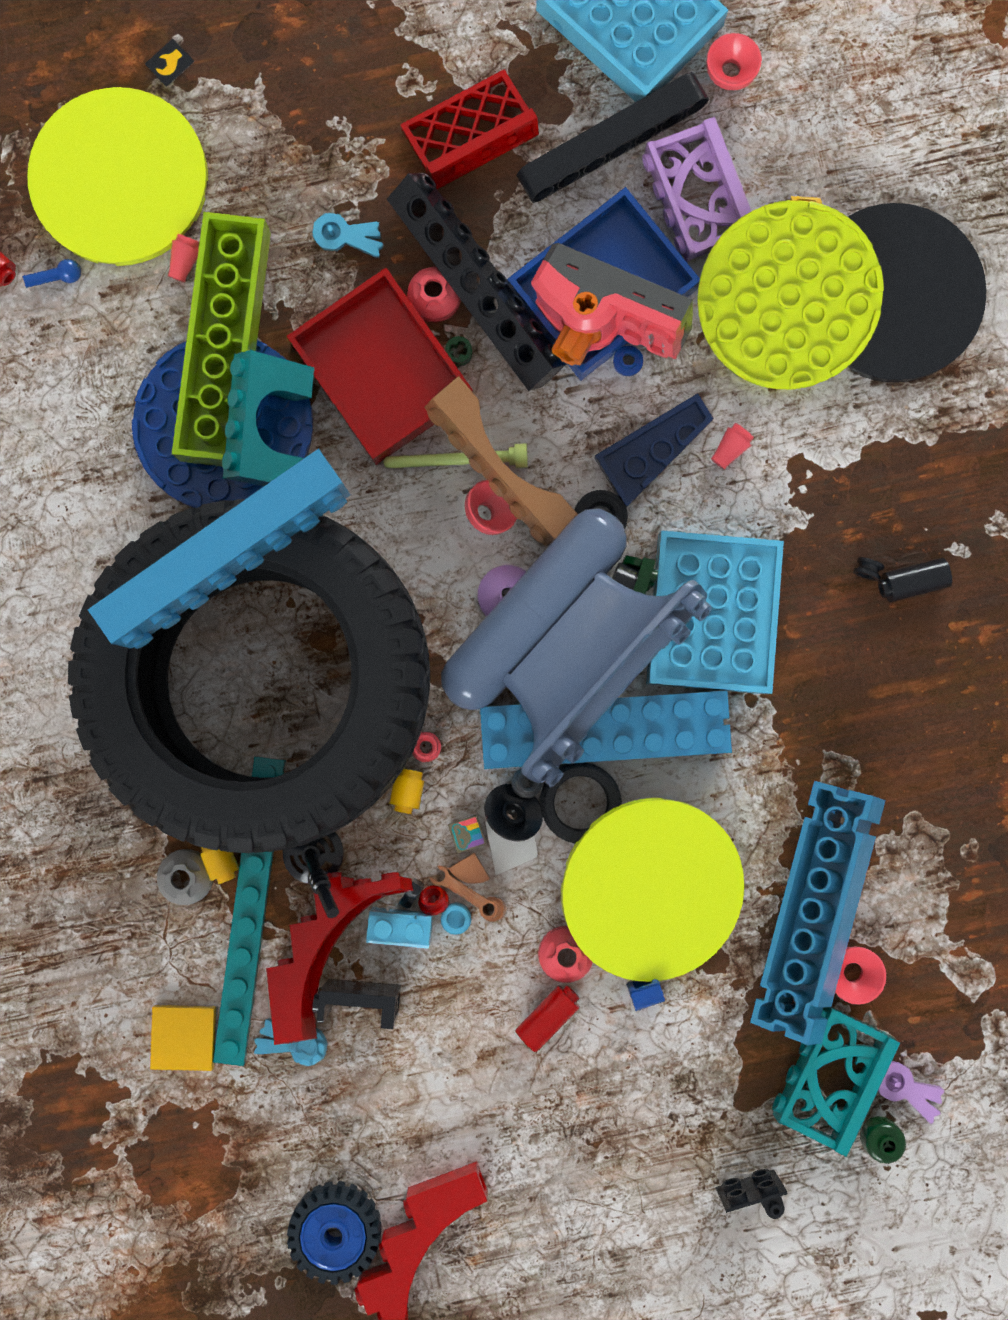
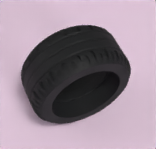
M587 762L569 763L559 767L558 769L563 772L561 780L552 787L545 782L540 795L541 813L549 829L562 840L574 844L581 839L590 827L584 829L572 828L563 823L555 811L554 799L558 788L566 780L572 777L584 776L598 782L606 795L607 805L605 813L622 805L621 793L613 777L601 767Z

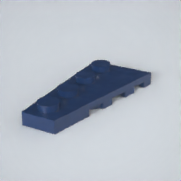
M697 393L596 454L594 459L617 496L627 508L714 418Z

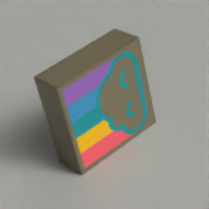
M477 814L448 824L457 854L486 844Z

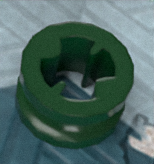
M456 336L447 342L445 351L457 367L465 366L470 362L472 347L469 340ZM459 345L464 346V352H467L466 355L460 354L458 358H455L454 351H451V349H457Z

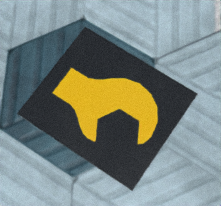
M172 39L150 58L145 65L167 87L195 61Z

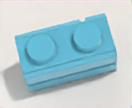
M372 907L369 911L366 943L429 949L433 915H426L420 911L399 909L387 911L386 908Z

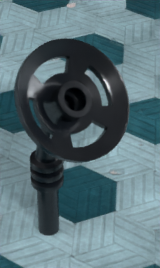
M336 832L327 835L334 845L335 852H331L329 844L323 838L299 847L283 850V861L286 869L295 879L311 885L313 892L318 894L328 918H334L339 914L338 907L330 891L331 883L327 876L328 873L337 872L343 862V844ZM318 842L323 845L326 853L322 852L321 847L317 845ZM290 855H294L296 864L304 870L303 874L293 866ZM299 855H302L303 861L307 864L306 866L300 861ZM326 861L333 864L327 872L321 869V866Z

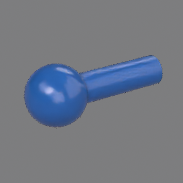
M64 259L59 262L57 268L22 277L26 288L62 280L65 283H74L81 276V268L76 261Z

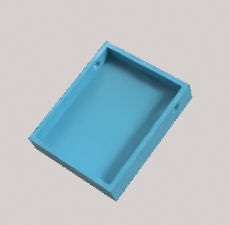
M718 0L536 1V11L635 102L667 85L724 26L728 9Z
M661 531L658 534L655 566L658 574L654 584L653 596L669 595L677 591L687 581L695 580L707 593L706 602L712 606V610L702 621H699L694 616L685 625L691 630V633L682 644L677 645L672 640L665 649H661L647 666L646 684L772 694L784 541Z

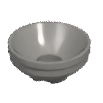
M192 849L177 850L169 854L160 864L157 872V885L161 894L170 902L178 905L194 904L202 900L211 890L213 880L210 881L200 852ZM177 870H183L189 875L190 881L185 888H179L173 883V875Z

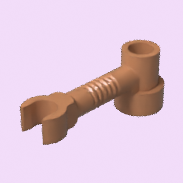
M437 866L445 873V878L441 882L435 878H430L434 885L444 886L460 895V897H463V899L468 900V902L479 909L481 916L487 921H499L505 916L506 904L501 898L483 897L451 875L446 866ZM489 904H492L495 909L492 915L487 911Z

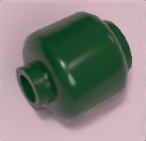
M876 1116L863 1124L860 1131L861 1144L872 1159L879 1163L890 1164L903 1156L906 1150V1139L904 1133L892 1120Z

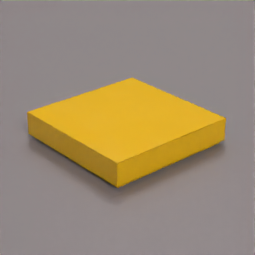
M154 1005L152 1007L150 1070L212 1071L214 1069L216 1006Z

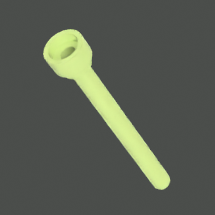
M527 443L514 444V447H509V450L495 451L503 463L509 462V465H515L516 468H528ZM464 453L387 456L383 464L386 468L469 464V459Z

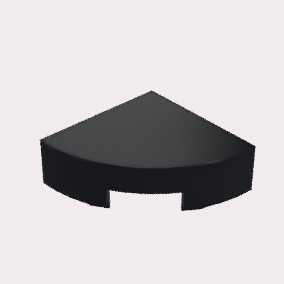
M414 878L412 881L413 891L405 892L398 904L405 909H410L422 891L424 883Z

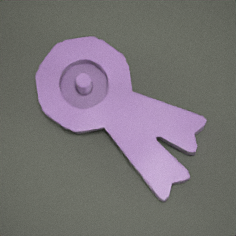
M892 1061L878 1092L881 1096L893 1102L906 1099L932 1124L934 1117L941 1113L927 1102L926 1099L942 1104L940 1096L944 1093V1089L937 1085L915 1082L912 1072L908 1067L899 1062Z

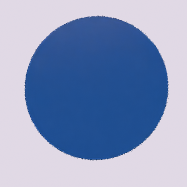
M257 340L256 352L285 359L267 344ZM185 341L166 352L156 362L155 367L150 371L146 379H143L138 389L132 419V435L138 457L150 478L162 490L189 507L197 508L202 504L223 500L247 499L264 486L224 479V469L222 466L180 462L172 455L186 348ZM267 394L261 400L256 412V426L261 439L269 448L283 454L301 458L307 457L313 436V411L310 398L292 401Z

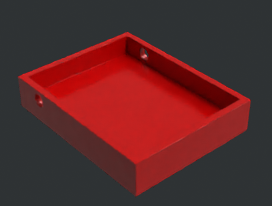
M387 268L378 272L286 336L304 364L314 367L313 377L375 465L435 425L429 419L424 407L455 378L459 376L473 392L471 386Z

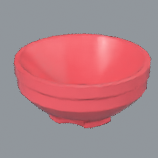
M739 33L725 34L715 40L708 51L706 61L708 75L720 88L733 91L743 89L751 84L758 75L762 61L761 52L757 44L748 36ZM727 63H734L739 68V74L729 77L725 75L722 67Z
M428 267L420 270L409 283L407 297L424 321L442 322L452 317L458 310L461 299L437 267ZM434 281L441 284L442 292L439 296L430 297L425 293V286L429 282Z
M488 480L478 482L468 492L465 499L466 516L478 531L488 535H497L509 530L515 524L517 518L511 513L508 503L491 490ZM480 505L489 508L491 511L490 520H484L479 516L478 507Z
M567 926L552 929L543 937L538 950L540 965L543 971L555 981L562 983L575 982L589 972L593 962L578 947ZM569 948L576 953V960L571 966H563L559 963L558 954L562 949Z
M857 946L847 947L835 993L841 999L851 1004L869 1003L876 999L884 989L886 984L885 966L879 956L871 950ZM851 963H856L861 968L859 978L854 981L847 980L844 975L846 966Z

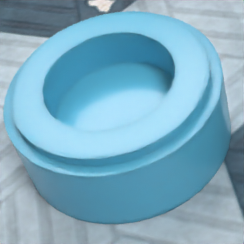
M455 902L449 904L441 914V925L450 934H462L471 924V912L462 903Z

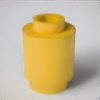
M408 769L402 770L393 783L389 804L395 805L394 811L412 814L413 809L419 810L425 782L422 780V772Z
M201 847L203 853L200 856L210 881L217 879L218 884L236 878L234 872L239 870V866L233 852Z

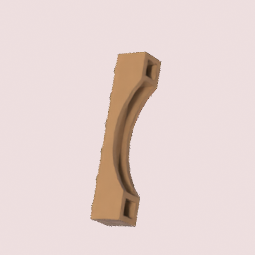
M459 376L424 407L429 419L446 432L450 443L456 449L461 450L469 459L470 466L489 481L491 490L508 503L511 513L529 527L531 536L537 542L542 543L544 546L552 543L568 523L578 515L561 494L545 491L529 484L513 473L502 462L492 448L485 433L480 415L479 399Z

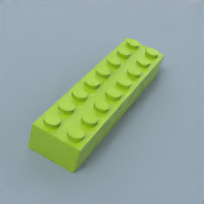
M203 212L172 446V455L180 462L222 466L227 438L225 436V426L229 416L228 395L232 383L231 363L234 359V354L248 350L256 351L271 237L270 229L263 218Z

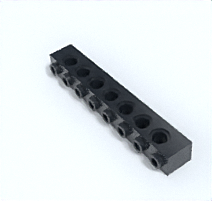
M408 173L387 198L388 202L526 389L531 391L543 387L567 364L553 354L552 347L554 344L550 343L544 335L541 324L530 316L525 309L524 301L513 293L507 285L506 277L496 270L490 262L489 254L473 239L469 227L458 219L452 204L443 198L436 189L435 181L425 173ZM459 251L462 253V260L459 258ZM477 274L480 278V284L477 283ZM495 298H496V300H497V302H498V308H497V309H496L495 304H494V299H495ZM512 322L516 326V333L512 330ZM530 346L534 350V357L530 354Z

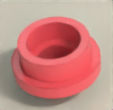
M421 732L412 754L421 762L433 761L441 752V742L435 734ZM424 741H428L432 745V749L428 753H424L420 748L421 743Z

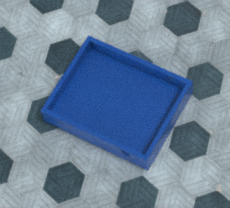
M626 187L553 243L565 245L686 297H689L698 289L699 276ZM550 245L507 279V285L515 295L524 301L527 312L541 324L544 335L550 343L554 344L560 332L550 324L536 306L537 295L531 285V281L551 247ZM617 335L606 347L600 350L588 351L581 366H571L569 364L568 366L582 381L615 355L618 349L629 343L622 336Z

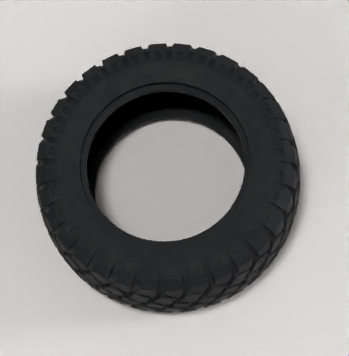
M245 499L223 500L202 504L197 508H189L169 516V519L164 522L159 521L142 532L138 540L135 542L130 541L114 557L115 562L112 566H106L94 583L95 590L93 594L87 595L80 611V625L74 628L70 650L74 654L73 659L68 661V684L73 686L72 694L69 695L72 718L78 719L76 732L83 750H90L91 760L89 762L101 780L107 779L108 786L110 787L108 790L124 806L129 804L134 812L133 814L150 826L156 825L163 833L183 842L186 840L193 845L211 850L220 849L221 851L234 853L285 850L308 844L314 840L316 841L348 825L372 807L395 782L414 751L425 721L430 692L429 652L422 622L413 600L387 561L353 531L322 515L318 518L320 522L307 532L300 530L290 537L292 542L288 546L277 552L274 549L263 556L264 561L258 567L251 571L244 569L235 576L237 580L231 586L221 591L217 588L207 596L211 599L231 587L255 581L287 582L316 593L333 612L339 622L349 649L351 686L342 719L326 744L314 756L294 770L277 777L259 778L246 776L224 769L209 760L192 745L179 726L173 712L168 688L169 664L176 640L184 625L199 608L194 610L189 608L179 615L181 617L179 622L168 629L161 627L151 634L153 639L139 649L111 644L88 609Z

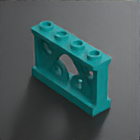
M832 1006L823 1007L821 1017L828 1019L822 1044L806 1045L801 1043L799 1048L800 1057L796 1065H792L789 1068L785 1079L787 1084L783 1093H778L775 1097L772 1110L774 1111L773 1116L778 1123L847 1157L900 1042L891 1035ZM843 1024L847 1027L849 1032L848 1044L843 1045V1037L838 1031V1036L835 1040L831 1041L828 1039L827 1035L831 1026ZM856 1029L875 1038L874 1045L856 1044ZM823 1045L826 1050L820 1052ZM853 1057H856V1065L860 1062L864 1063L859 1073L853 1071ZM845 1058L846 1073L855 1085L852 1091L839 1090L830 1094L824 1100L818 1083L817 1070L832 1061ZM805 1081L808 1089H803ZM802 1098L805 1100V1106L800 1109L801 1111H810L815 1106L817 1108L816 1112L806 1119L796 1118L792 1109L797 1099ZM838 1099L846 1101L843 1110H838L837 1104L832 1107V1110L829 1108ZM823 1117L833 1128L831 1136L812 1127V1125Z

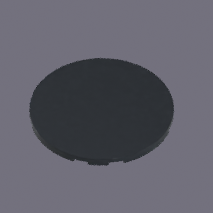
M905 203L879 204L849 215L848 217L860 227L873 245L879 265H881L884 291L881 315L872 338L848 368L859 373L862 377L893 383L922 379L943 369L962 354L971 343L980 327L985 312L987 290L985 274L973 245L966 235L951 221L934 211L917 205Z

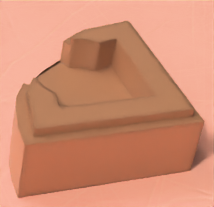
M475 852L448 868L457 879L466 883L477 884L490 880L488 873Z

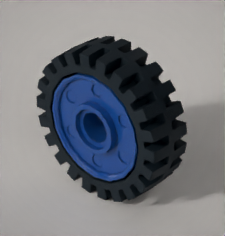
M332 1181L326 1182L322 1187L318 1185L311 1192L308 1191L303 1196L291 1216L287 1231L288 1249H291L290 1256L293 1261H298L297 1268L301 1272L304 1269L307 1271L306 1276L308 1278L319 1277V1283L325 1284L326 1280H330L331 1285H337L339 1280H343V1283L351 1281L352 1276H355V1278L359 1277L363 1270H367L377 1253L382 1230L379 1210L375 1209L376 1204L373 1199L369 1200L367 1198L368 1193L363 1189L359 1192L356 1185L351 1184L348 1187L342 1181H338L337 1185H333ZM337 1228L341 1231L342 1235L334 1237L329 1234L328 1229Z

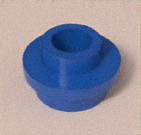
M623 346L614 355V368L623 376L636 375L643 366V355L636 347ZM631 356L634 359V363L630 365L625 364L623 358Z

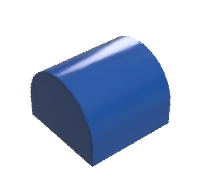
M656 979L652 980V982L631 981L626 984L635 1011L665 1002L661 985Z

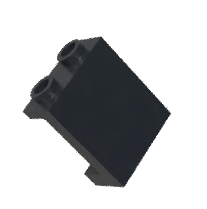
M328 979L323 987H319L318 994L315 993L312 1011L313 1013H318L317 1023H324L332 1010V1005L382 1009L381 1028L394 1029L399 1015L401 985Z

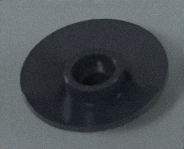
M503 784L494 788L485 800L484 813L486 820L492 830L502 838L520 842L532 838L539 831L543 816L540 803L535 796L532 798H522L514 792L512 784ZM507 814H510L513 819L509 818Z

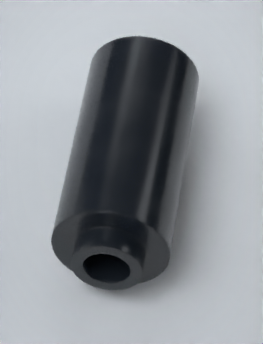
M939 558L883 573L881 580L878 581V589L882 598H887L889 602H895L951 587L952 573L946 559Z

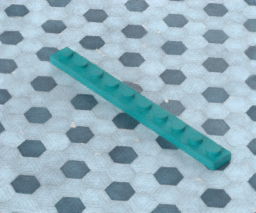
M254 756L252 777L268 778L284 774L286 760ZM274 851L241 853L213 1058L214 1063L244 1066L246 1062Z

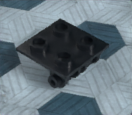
M760 1169L753 1172L751 1177L741 1180L739 1178L727 1179L722 1182L721 1186L715 1187L726 1213L761 1203L767 1215L772 1219H778L784 1214L785 1207L781 1196L788 1193L775 1170Z

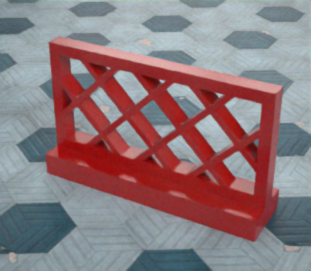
M505 69L400 124L402 132L427 174L435 181L436 189L445 186L539 135L538 118L532 108H528ZM501 82L507 88L504 97L490 94L491 88ZM471 98L481 100L478 111L464 108L465 102ZM487 101L502 104L498 115L484 112ZM507 106L519 108L522 112L514 118L504 117ZM445 112L455 114L452 125L438 122L439 116ZM461 115L475 118L472 129L458 126ZM481 120L495 122L493 129L487 132L478 131ZM419 126L429 128L426 139L413 136L411 130ZM435 129L449 132L446 143L432 140ZM455 134L469 136L467 143L461 146L452 145ZM429 147L443 150L441 157L429 162L426 158Z

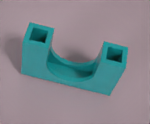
M248 350L234 354L230 367L232 383L228 395L229 416L225 426V436L227 438L226 449L222 458L223 478L265 486L304 458L276 452L263 442L256 426V412L259 403L267 394L292 401L312 398L314 367Z

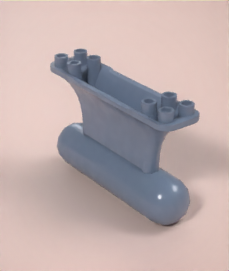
M585 509L568 523L448 659L441 672V684L444 692L452 703L462 709L478 710L493 703L506 687L514 694L525 710L534 734L532 752L524 762L521 772L527 779L536 783L545 781L550 787L556 785L563 777V772L558 767L565 759L570 763H575L583 755L584 749L579 743L587 736V732L661 649H665L672 640L677 645L682 644L691 633V630L685 626L694 616L699 621H702L712 610V606L706 602L707 593L695 580L687 581L677 591L669 595L653 596L627 588L607 575L621 559L627 547L623 524L616 516L602 509Z

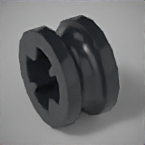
M859 557L857 559L859 567L854 568L853 573L868 580L879 581L881 578L879 571L884 570L885 566L873 559Z

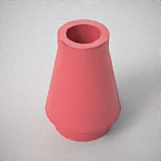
M177 234L176 240H172L168 277L186 282V278L198 257V241Z
M735 423L731 428H727L711 460L725 470L730 463L752 446L750 442L754 437L742 426Z

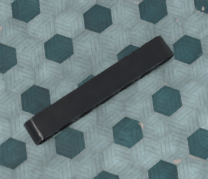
M693 72L687 73L526 164L518 171L516 176L532 203L539 202L698 112L708 103L709 97Z

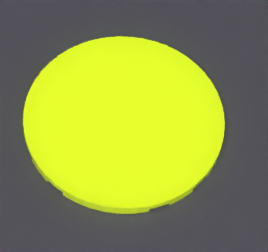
M123 87L103 88L72 99L58 109L42 127L30 153L27 174L28 189L33 208L39 220L52 237L63 247L75 255L94 263L115 264L116 266L133 265L146 262L166 253L172 248V240H176L177 234L184 235L193 222L197 221L205 202L208 167L203 147L188 120L170 103L158 96L138 89Z
M786 200L764 205L742 216L733 223L714 244L704 263L698 285L697 306L700 325L705 339L716 357L730 371L755 385L772 389L792 390L814 386L826 381L847 368L861 354L872 338L881 315L884 291L881 265H879L873 245L866 234L855 222L838 210L813 201Z
M663 798L634 800L617 806L601 815L590 825V828L578 842L576 841L566 861L563 883H561V904L565 922L583 953L593 963L613 975L644 982H652L654 979L658 981L668 980L684 975L709 960L723 946L733 931L740 915L744 897V874L741 860L734 843L725 830L700 809L682 801Z

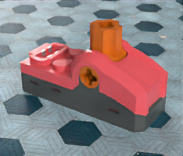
M560 243L551 245L531 281V285L537 295L536 306L550 324L560 332L552 347V352L562 362L571 366H581L588 351L600 350L606 347L617 335L622 336L624 340L632 345L641 344L646 346V349L655 355L663 358H668L669 356L676 359L692 330L693 299Z

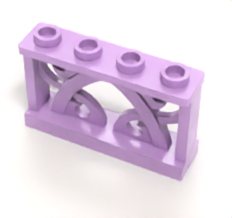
M715 117L704 120L703 124L656 141L647 142L645 152L642 155L643 166L647 173L651 172L654 179L652 183L656 199L662 200L665 208L663 210L665 223L668 228L672 227L676 236L674 237L675 248L683 255L686 262L710 253L714 244L721 237V235L716 237L717 226H731L742 216L751 212ZM700 139L702 141L690 154L683 147V145ZM675 151L683 157L684 162L681 163L679 159L669 157L668 160L673 163V167L667 169L662 165L660 158L664 152ZM698 161L702 168L704 163L709 162L712 166V171L704 172L697 165ZM691 170L698 178L708 182L717 181L719 187L710 197L708 211L689 203L681 197L683 184ZM668 179H674L672 188ZM717 199L725 200L727 207L721 208L718 205V212H715V201ZM682 214L688 217L685 219V221L683 219ZM705 224L710 225V235L707 240L696 242L691 239L689 235L690 227H697L699 229V236L703 232Z

